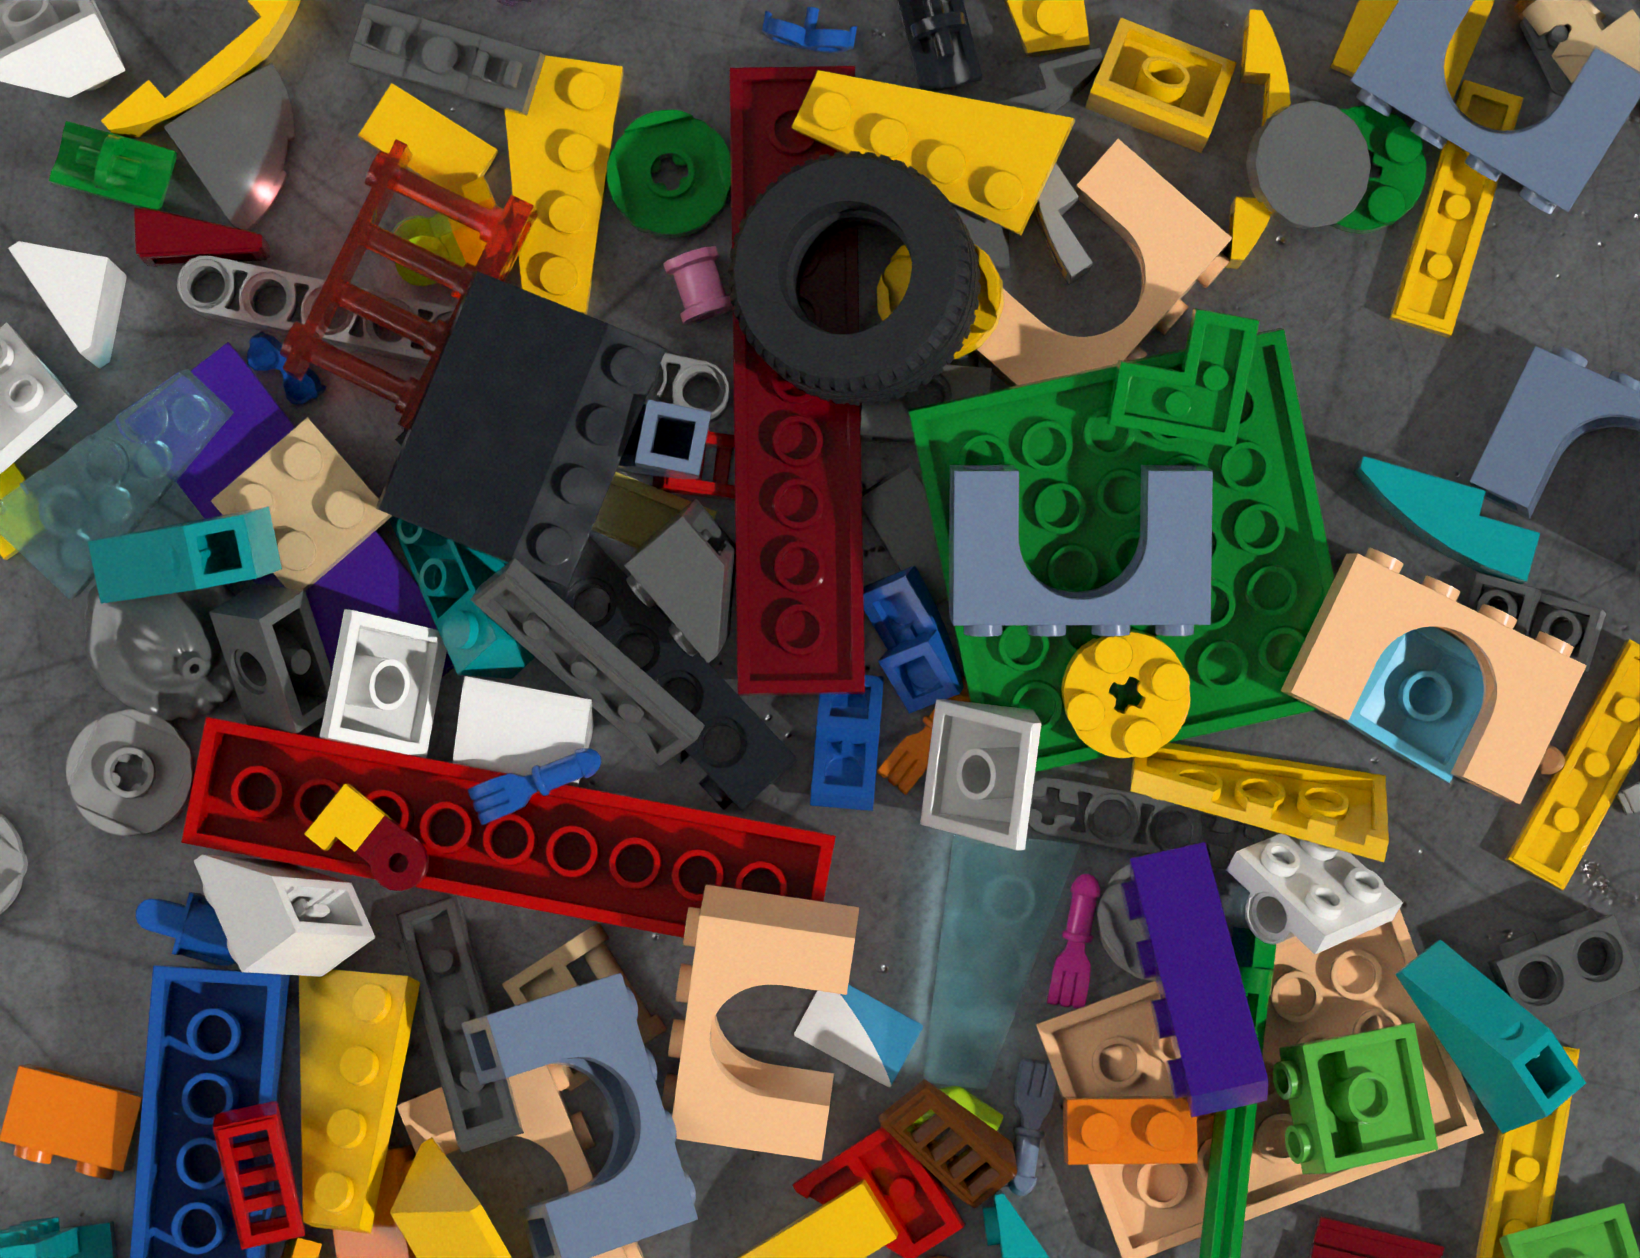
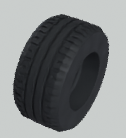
M842 151L834 153V156L829 154L819 155V159L814 160L811 158L804 161L805 165L800 166L798 164L791 167L790 172L787 174L783 172L777 177L779 180L776 183L771 182L765 187L767 190L763 194L759 193L755 199L756 204L748 208L746 218L741 220L739 225L740 232L736 233L733 239L735 245L730 251L732 261L728 267V273L731 276L728 279L729 289L731 290L730 300L731 304L735 306L733 312L739 321L741 331L746 335V339L759 356L781 377L799 390H803L806 394L814 397L817 396L827 402L832 400L835 404L849 403L850 405L857 406L860 403L872 405L877 401L881 403L889 402L890 398L893 397L899 399L905 396V393L908 391L912 393L918 390V386L921 384H928L932 380V376L935 374L939 375L944 371L942 367L946 363L950 364L955 358L953 356L955 352H959L963 347L962 342L964 338H968L971 331L969 329L970 325H973L976 318L975 310L979 307L978 295L981 290V285L978 282L981 279L980 269L978 268V254L974 251L976 247L962 218L946 196L935 184H932L930 179L923 174L921 175L913 167H907L904 162L891 160L890 157L882 154L878 157L875 153L871 152L861 154L859 151H850L849 154H845ZM876 225L889 229L903 241L912 261L910 282L898 307L878 325L858 333L832 334L816 326L805 314L800 303L799 293L802 273L812 253L831 235L849 227Z

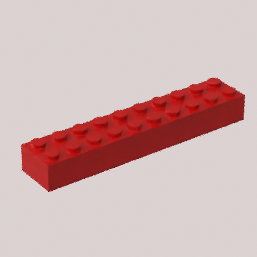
M206 717L181 843L375 879L372 875L370 864L339 839L329 850L324 851L304 835L344 784H350L417 838L426 848L429 857V869L424 880L416 886L417 888L684 938L688 908L701 909L706 885L824 902L836 836L570 785H563L550 790L547 796L537 792L532 795L525 807L481 825L477 816L478 812L475 811L473 806L474 800H471L467 789L490 779L506 775V773Z

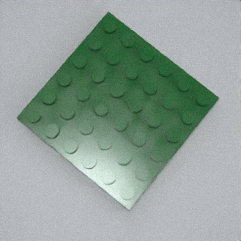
M1277 328L1257 333L1235 447L1107 424L1117 364L907 409L948 602L950 465H1014L1019 470V546L1023 561L1030 573L1044 584L1070 592L1093 590L1108 584L1119 576L1132 560L1140 537L1141 465H1205L1213 471L1211 625H1194V634L1189 636L1155 634V625H1130V629L1149 633L1166 643L1175 652L1189 675L1190 707L1184 724L1170 742L1318 710L1281 692L1284 682L1334 581L1284 329ZM1185 349L1135 359L1129 362L1181 371ZM1002 625V635L990 637L964 635V626H954L970 702L1032 709L1041 721L1035 772L1107 756L1092 749L1079 738L1066 716L1061 691L1064 672L1073 655L1085 643L1094 638L1098 639L1101 637L1091 634L1092 625H1066V635L1033 636L1028 635V625ZM1129 677L1124 685L1115 682L1111 685L1109 693L1116 698L1115 709L1125 711L1129 704L1137 706L1143 696L1136 690L1139 680Z

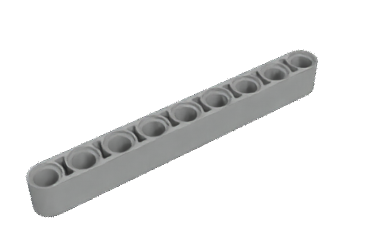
M198 256L189 260L181 268L177 277V290L181 299L196 315L207 320L431 368L435 367L441 353L439 338L446 328L452 326L458 312V308L214 256ZM208 273L222 275L225 280V289L222 295L216 301L210 303L196 301L194 287L197 281ZM270 286H278L285 289L286 303L278 314L262 316L257 313L255 300L263 289ZM331 299H339L346 302L348 305V316L340 327L324 329L318 326L316 314L324 302ZM400 312L407 315L410 319V329L407 335L395 343L380 340L378 337L380 320L389 313ZM669 353L664 354L657 370V383L648 393L644 404H647L649 399L694 408L685 401L684 390L692 380L708 378L718 385L719 396L713 405L699 410L711 412L710 423L717 421L726 412L730 403V389L725 374L716 365L707 361Z

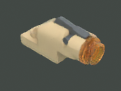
M1515 0L1517 5L1513 9L1521 19L1520 27L1555 94H1566L1595 45L1640 72V19L1633 9L1605 28L1602 20L1606 18L1605 14L1590 0Z

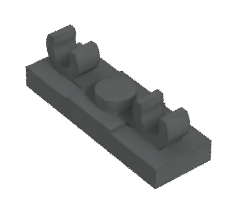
M366 2L347 62L359 68L527 116L545 55L539 51Z

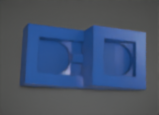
M914 565L866 585L863 588L864 611L887 648V651L878 662L909 714L935 704L936 699H948L960 694L964 686L953 646L937 606L916 566Z
M865 675V694L819 695L810 806L873 811L884 676Z

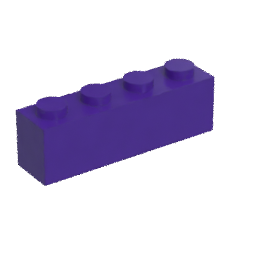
M1202 842L1130 858V881L1121 883V891L1129 921L1140 919L1145 940L1136 942L1143 978L1145 980L1155 977L1161 999L1151 1001L1153 1018L1159 1039L1171 1037L1176 1059L1166 1061L1174 1098L1186 1097L1191 1118L1267 1101L1268 1076L1206 843Z

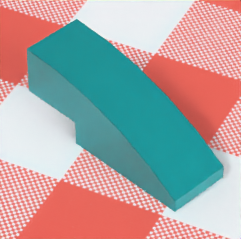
M1363 456L1356 462L1353 475L1376 502L1408 531L1440 553L1479 573L1519 584L1527 582L1540 533L1480 516L1486 491Z

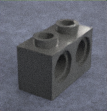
M1593 908L1559 920L1558 925L1561 932L1541 941H1538L1533 931L1500 944L1499 948L1503 956L1488 962L1497 986L1546 1026L1640 988V975L1616 916L1602 915L1597 917ZM1589 938L1599 940L1607 952V960L1604 967L1592 975L1586 973L1580 967L1577 959L1580 945ZM1535 961L1545 968L1549 980L1543 994L1536 998H1529L1521 991L1518 977L1521 969L1526 964Z

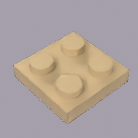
M308 417L211 500L222 515L269 506L282 566L281 570L273 573L286 588L305 591L392 517V515L376 509L379 501L378 497Z

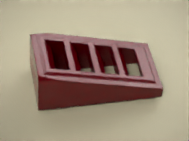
M145 207L134 208L136 255L147 266L183 265L198 256H214L238 262L262 261L270 258L269 244L262 235L256 234V232Z

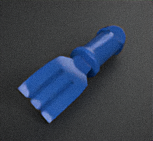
M581 748L575 750V753L544 766H533L532 775L522 776L509 773L467 789L471 800H474L473 806L475 811L478 812L477 816L481 825L525 807L532 795L537 792L547 796L550 790L583 777L587 779L593 776L601 766V756L591 748Z

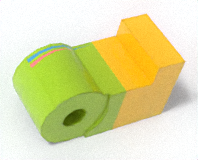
M484 176L461 186L465 202L431 217L418 215L407 217L395 226L391 232L389 243L396 270L404 281L416 286L431 285L515 251L507 227Z

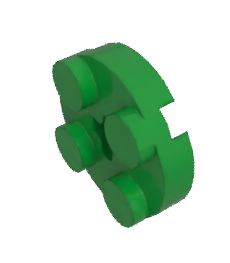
M1355 106L1340 110L1354 120L1367 142L1369 156L1372 157V165L1379 168V178L1369 177L1367 190L1355 210L1336 224H1331L1330 226L1344 232L1367 234L1394 224L1412 209L1424 187L1426 160L1422 150L1423 143L1421 137L1410 130L1411 127L1403 119L1392 112L1389 116H1385L1369 106Z
M681 110L654 111L634 120L617 140L607 162L608 187L618 211L638 231L664 238L684 237L702 230L724 211L731 190L730 153L721 135L712 127L710 128L704 121L696 119L693 115ZM673 158L676 167H687L688 176L679 180L678 189L667 190L664 183L653 182L652 174L661 170L660 160Z

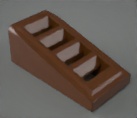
M926 1079L919 1082L879 1115L880 1125L950 1191L972 1208L980 1206L1017 1174L1013 1143ZM930 1109L935 1113L918 1128L913 1125L917 1119ZM948 1127L951 1128V1130L947 1132L944 1136H942L938 1141L934 1140V1138L937 1137L940 1133H942L945 1129H947ZM968 1144L970 1147L957 1157L955 1154Z

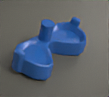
M263 331L251 337L249 341L250 347L247 352L248 365L254 371L280 370L283 375L286 399L292 404H304L311 398L315 399L324 393L326 386L321 385L318 375L301 362L304 359V353L301 350L297 349L291 353L274 336L265 334Z

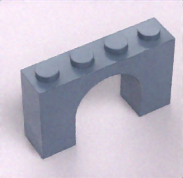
M1399 0L1350 80L1361 87L1356 98L1385 116H1389L1393 108H1396L1416 120L1410 130L1440 149H1443L1448 140L1469 152L1464 163L1487 178L1497 182L1501 174L1504 173L1524 185L1519 196L1540 210L1551 215L1555 207L1558 206L1569 212L1640 99V72L1595 45L1563 99L1547 117L1534 125L1522 129H1491L1474 122L1457 107L1448 91L1444 75V63L1448 45L1475 0Z
M1554 345L1551 352L1535 346L1469 481L1470 486L1486 491L1484 499L1530 519L1557 462L1574 441L1587 433L1608 427L1629 428L1640 432V381L1617 371H1611L1609 378L1586 368L1588 364L1587 359L1567 348Z
M950 465V621L953 626H964V635L979 637L1002 635V625H1028V635L1063 636L1066 635V625H1092L1091 634L1098 636L1130 635V625H1155V634L1189 636L1194 634V625H1211L1213 471L1205 465H1141L1140 537L1132 560L1124 571L1108 584L1093 590L1070 592L1044 584L1030 573L1023 561L1019 546V470L1014 465Z
M622 973L594 980L461 1023L480 1085L505 1079L548 1064H560L572 1067L594 1081L604 1094L611 1109L614 1125L613 1144L604 1167L596 1177L578 1189L519 1209L534 1258H591L698 1220L694 1207L696 1200L695 1187L688 1173L682 1169L675 1146L677 1137L675 1123L670 1113L663 1108L655 1082L657 1080L656 1062L652 1053L644 1047L636 1021L638 1018L637 1001L631 989L625 985Z

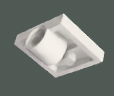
M7 322L0 328V474L78 407L64 385Z
M1281 833L1236 851L1226 869L1250 892L1245 905V918L1249 929L1258 939L1264 943L1274 945L1296 936L1314 954L1392 921L1403 903L1384 885L1382 879L1375 872L1367 869L1351 853Z

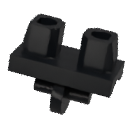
M897 0L919 89L936 92L982 80V73L963 0Z

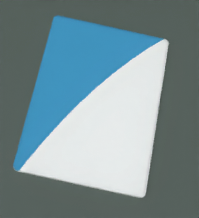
M848 984L847 995L817 991L794 1035L877 1082L891 1087L922 1031L923 1025Z

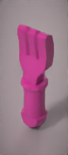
M1082 874L1072 883L1070 889L1072 897L1066 930L1062 932V937L1067 939L1066 947L1055 958L1047 1004H1060L1063 1007L1072 1006L1075 1009L1086 1004L1091 963L1085 953V943L1093 941L1091 930L1097 897H1100L1099 883L1091 874Z

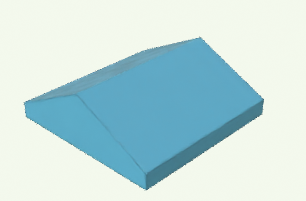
M1429 626L1411 630L1391 642L1380 655L1349 720L1343 721L1390 753L1440 780L1450 783L1454 776L1450 773L1478 717L1483 702L1484 683L1478 661L1468 646L1436 627Z

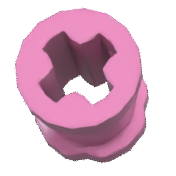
M716 246L692 250L663 263L666 274L674 275L685 309L680 313L683 324L704 321L733 309L730 296L725 294L715 264V260L719 257Z

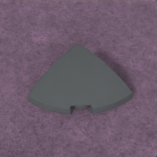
M273 63L222 89L164 126L233 227L248 231L255 227L268 213L280 195L288 177V174L283 170L287 155L288 139L290 141L295 139V122L289 94Z

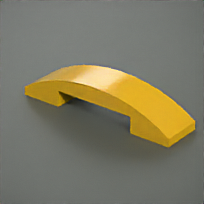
M247 0L259 19L170 95L164 98L151 81L147 80L101 120L111 133L131 139L165 130L164 126L222 89L255 72L283 37L294 18L301 0Z
M1250 9L1244 20L1239 83L1264 85L1261 126L1264 125L1266 120L1281 107L1291 105L1286 67L1273 29L1263 10ZM1236 196L1230 206L1228 235L1232 237V240L1227 247L1226 256L1229 258V263L1226 268L1238 269L1269 222L1272 212L1266 208L1263 202H1258L1256 198Z

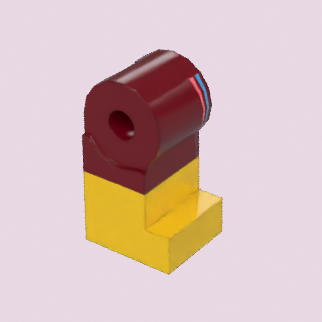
M344 784L304 834L324 851L329 850L339 839L370 864L373 877L381 886L389 890L404 891L416 887L424 880L429 869L428 853L422 843L350 784Z

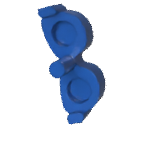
M807 7L804 28L794 23L772 18V13L765 11L762 33L777 43L793 48L839 53L854 49L857 26L850 27L849 31L816 29L819 9Z

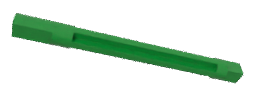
M1233 927L1232 945L1260 1050L1263 1055L1268 999L1271 996L1276 944L1264 943L1249 928ZM1257 1103L1215 1112L1199 1258L1241 1257Z

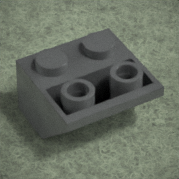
M695 498L636 549L624 565L631 573L626 580L632 591L646 606L652 608L657 603L673 623L668 627V630L674 640L687 654L693 657L699 652L707 663L719 654L731 630L736 544Z

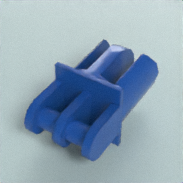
M189 892L186 905L163 899H147L138 905L135 917L137 923L142 928L176 938L171 954L186 956L214 965L230 966L236 964L228 951L227 938L216 912L201 893Z

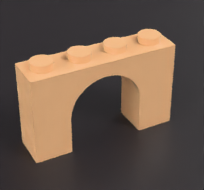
M1119 138L1076 185L1075 192L1079 196L1078 200L1114 230L1133 251L1141 274V292L1138 304L1131 315L1114 329L1095 336L1076 337L1062 334L1049 328L1003 289L1004 307L997 328L980 348L970 353L974 357H978L984 366L992 368V373L1008 387L1117 364L1118 360L1131 361L1146 357L1148 354L1139 346L1156 328L1163 335H1166L1189 308L1181 300L1197 281L1207 288L1229 263V258L1222 252L1228 247L1232 237Z
M1368 548L1365 557L1358 553L1346 554L1284 682L1281 692L1337 719L1349 720L1376 662L1391 642L1411 630L1431 626L1445 630L1458 637L1472 651L1480 666L1484 683L1483 702L1480 712L1450 774L1507 802L1520 804L1587 665L1570 658L1574 647L1554 636L1539 631L1534 640L1513 630L1517 619L1497 608L1482 604L1479 612L1456 602L1460 591L1440 580L1425 576L1422 584H1419L1399 574L1404 564L1383 552Z
M713 885L705 886L701 909L688 908L683 945L695 947L693 965L681 963L676 992V1002L688 1003L685 1020H673L668 1057L680 1058L678 1075L666 1073L662 1097L663 1108L669 1113H673L672 1118L677 1133L676 1139L822 1160L834 1073L768 1064L746 1056L737 1050L724 1036L718 1024L716 1013L735 994L760 985H783L847 995L859 907Z
M548 1064L509 1077L524 1133L516 1136L537 1143L554 1157L564 1173L569 1192L589 1183L597 1174L586 1150L595 1147L596 1143L583 1112L579 1111L571 1115L562 1093L563 1090L571 1086L563 1066L560 1064ZM442 1087L397 1105L416 1154L421 1143L431 1137L445 1155L460 1149L456 1141ZM636 1241L591 1258L644 1257Z

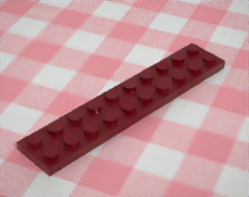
M855 66L730 68L732 248L735 245L733 242L735 234L740 232L739 225L741 220L746 218L748 208L756 204L755 199L759 193L763 194L767 190L765 188L771 182L776 183L779 180L777 177L783 172L786 174L790 172L791 167L798 164L800 166L805 165L804 161L811 158L816 160L819 159V155L825 154L834 156V153L839 152L794 131L791 127L818 70L855 77ZM858 226L843 229L824 240L808 259L801 277L800 303L805 314L816 326L832 334H853L859 332ZM733 312L738 695L865 694L861 404L859 406L850 405L849 403L835 404L832 400L827 402L817 396L814 397L806 394L803 390H799L793 384L786 381L759 356L748 342Z

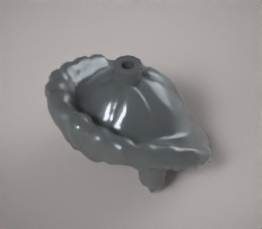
M96 584L87 596L84 626L86 628L85 652L92 670L98 676L99 684L106 692L116 695L123 704L135 708L140 713L157 715L164 720L171 721L177 718L190 720L194 719L198 714L214 712L221 703H225L231 698L235 687L209 612L236 595L227 588V584L191 591L101 604Z

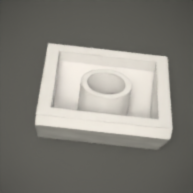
M21 241L9 247L8 249L78 352L99 369L108 364L111 360L127 275L108 257Z
M344 609L320 737L342 743L426 758L447 652L439 631Z
M465 676L452 763L506 774L532 775V768L535 765L541 767L571 755L577 749L589 748L594 728L592 700ZM580 779L565 785L578 787Z
M936 699L920 820L921 825L1013 850H1025L1041 730V721L1034 710Z

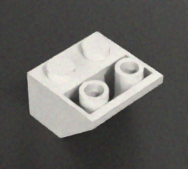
M204 854L194 860V864L203 882L204 896L216 912L227 938L228 951L239 965L241 972L322 977L375 938L351 882L280 861Z

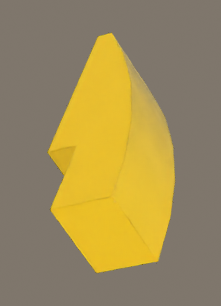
M864 1179L814 1211L811 1210L736 1258H866L895 1240L898 1232Z

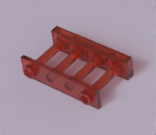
M395 139L389 153L380 150L374 158L365 179V185L371 187V190L305 324L296 321L292 325L283 342L280 355L287 358L282 369L290 377L302 381L310 363L395 403V411L403 414L398 425L407 433L474 271L505 282L538 214L534 205L514 195H510L504 209L495 205L490 210L407 170L406 168L413 154L407 144ZM394 193L403 195L479 232V240L487 244L476 266L467 262L462 267L379 227L378 225ZM366 249L451 289V297L459 301L448 323L439 319L434 324L351 284L350 282ZM338 306L423 346V354L431 358L420 380L411 376L406 381L323 341L322 338Z

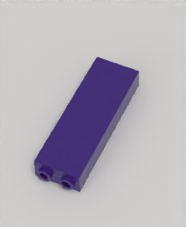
M229 342L127 419L204 519L222 515L211 500L296 428L252 369ZM377 530L305 591L331 671H333L344 609L438 630L416 580ZM274 573L252 579L255 584L286 588ZM446 652L442 677L454 669L448 652Z

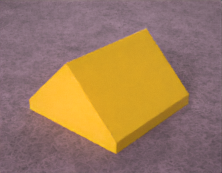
M1120 17L1091 88L1085 108L1202 153L1213 129L1237 62Z
M431 1137L421 1143L390 1211L391 1216L416 1258H512L481 1203L435 1140Z

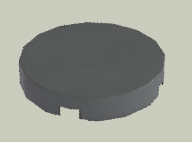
M1316 101L1284 106L1271 114L1272 116L1266 120L1263 126L1258 127L1253 135L1246 162L1250 189L1258 202H1263L1266 208L1273 213L1270 215L1281 224L1303 230L1336 224L1353 212L1367 190L1371 169L1367 142L1354 120L1337 107Z

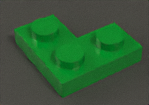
M1193 308L1181 371L1118 360L1106 423L1118 427L1235 447L1260 320Z

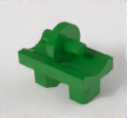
M66 121L59 152L48 181L54 185L133 207H145L161 211L178 154L174 150Z

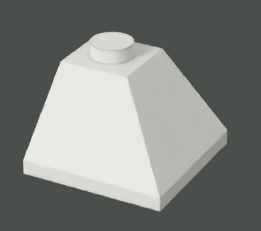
M0 0L1 82L70 98L83 91L96 90L107 84L112 77L126 71L115 42L94 0Z

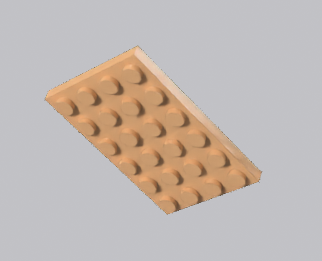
M1400 908L1392 921L1317 954H1314L1296 936L1276 944L1271 996L1268 999L1262 1055L1268 1076L1267 1101L1257 1103L1244 1221L1434 1152H1424L1327 1174L1303 1175L1301 1163L1296 1164L1291 1160L1285 1145L1286 1129L1288 1126L1293 1125L1289 1100H1283L1278 1095L1273 1082L1274 1065L1277 1062H1281L1280 1047L1334 1036L1350 1035L1399 1024L1415 1023L1438 1150L1483 1133L1461 1071L1395 975L1417 957ZM1156 981L1148 982L1035 1024L1062 1099L1063 1097L1174 1096L1166 1061L1176 1059L1171 1037L1159 1039L1151 1007V1001L1161 999ZM1215 1112L1197 1116L1198 1163L1087 1165L1121 1258H1146L1201 1238Z

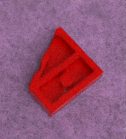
M882 1126L792 1184L799 1195L806 1199L811 1197L823 1205L865 1179L898 1232L897 1238L885 1245V1247L903 1258L918 1257L962 1229L966 1224L937 1178Z

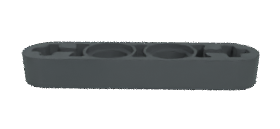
M1044 778L1033 784L1028 826L1033 831L1043 835L1148 855L1171 850L1158 840L1156 825L1164 814L1178 812L1183 814L1192 826V835L1185 846L1201 842L1203 837L1202 816L1215 820L1209 830L1210 832L1228 834L1232 832L1234 824L1244 826V837L1252 839L1253 844L1265 840V834L1260 827L1164 800L1153 799L1142 794L1058 778ZM1047 788H1053L1058 790V801L1077 806V793L1089 794L1091 798L1083 812L1084 833L1071 830L1076 817L1056 815L1052 825L1042 823L1041 812L1032 809L1033 798H1043ZM1106 800L1121 802L1130 814V823L1127 830L1117 837H1108L1101 834L1094 824L1095 810ZM1208 843L1207 851L1211 866L1226 870L1231 862V859L1228 858V848Z

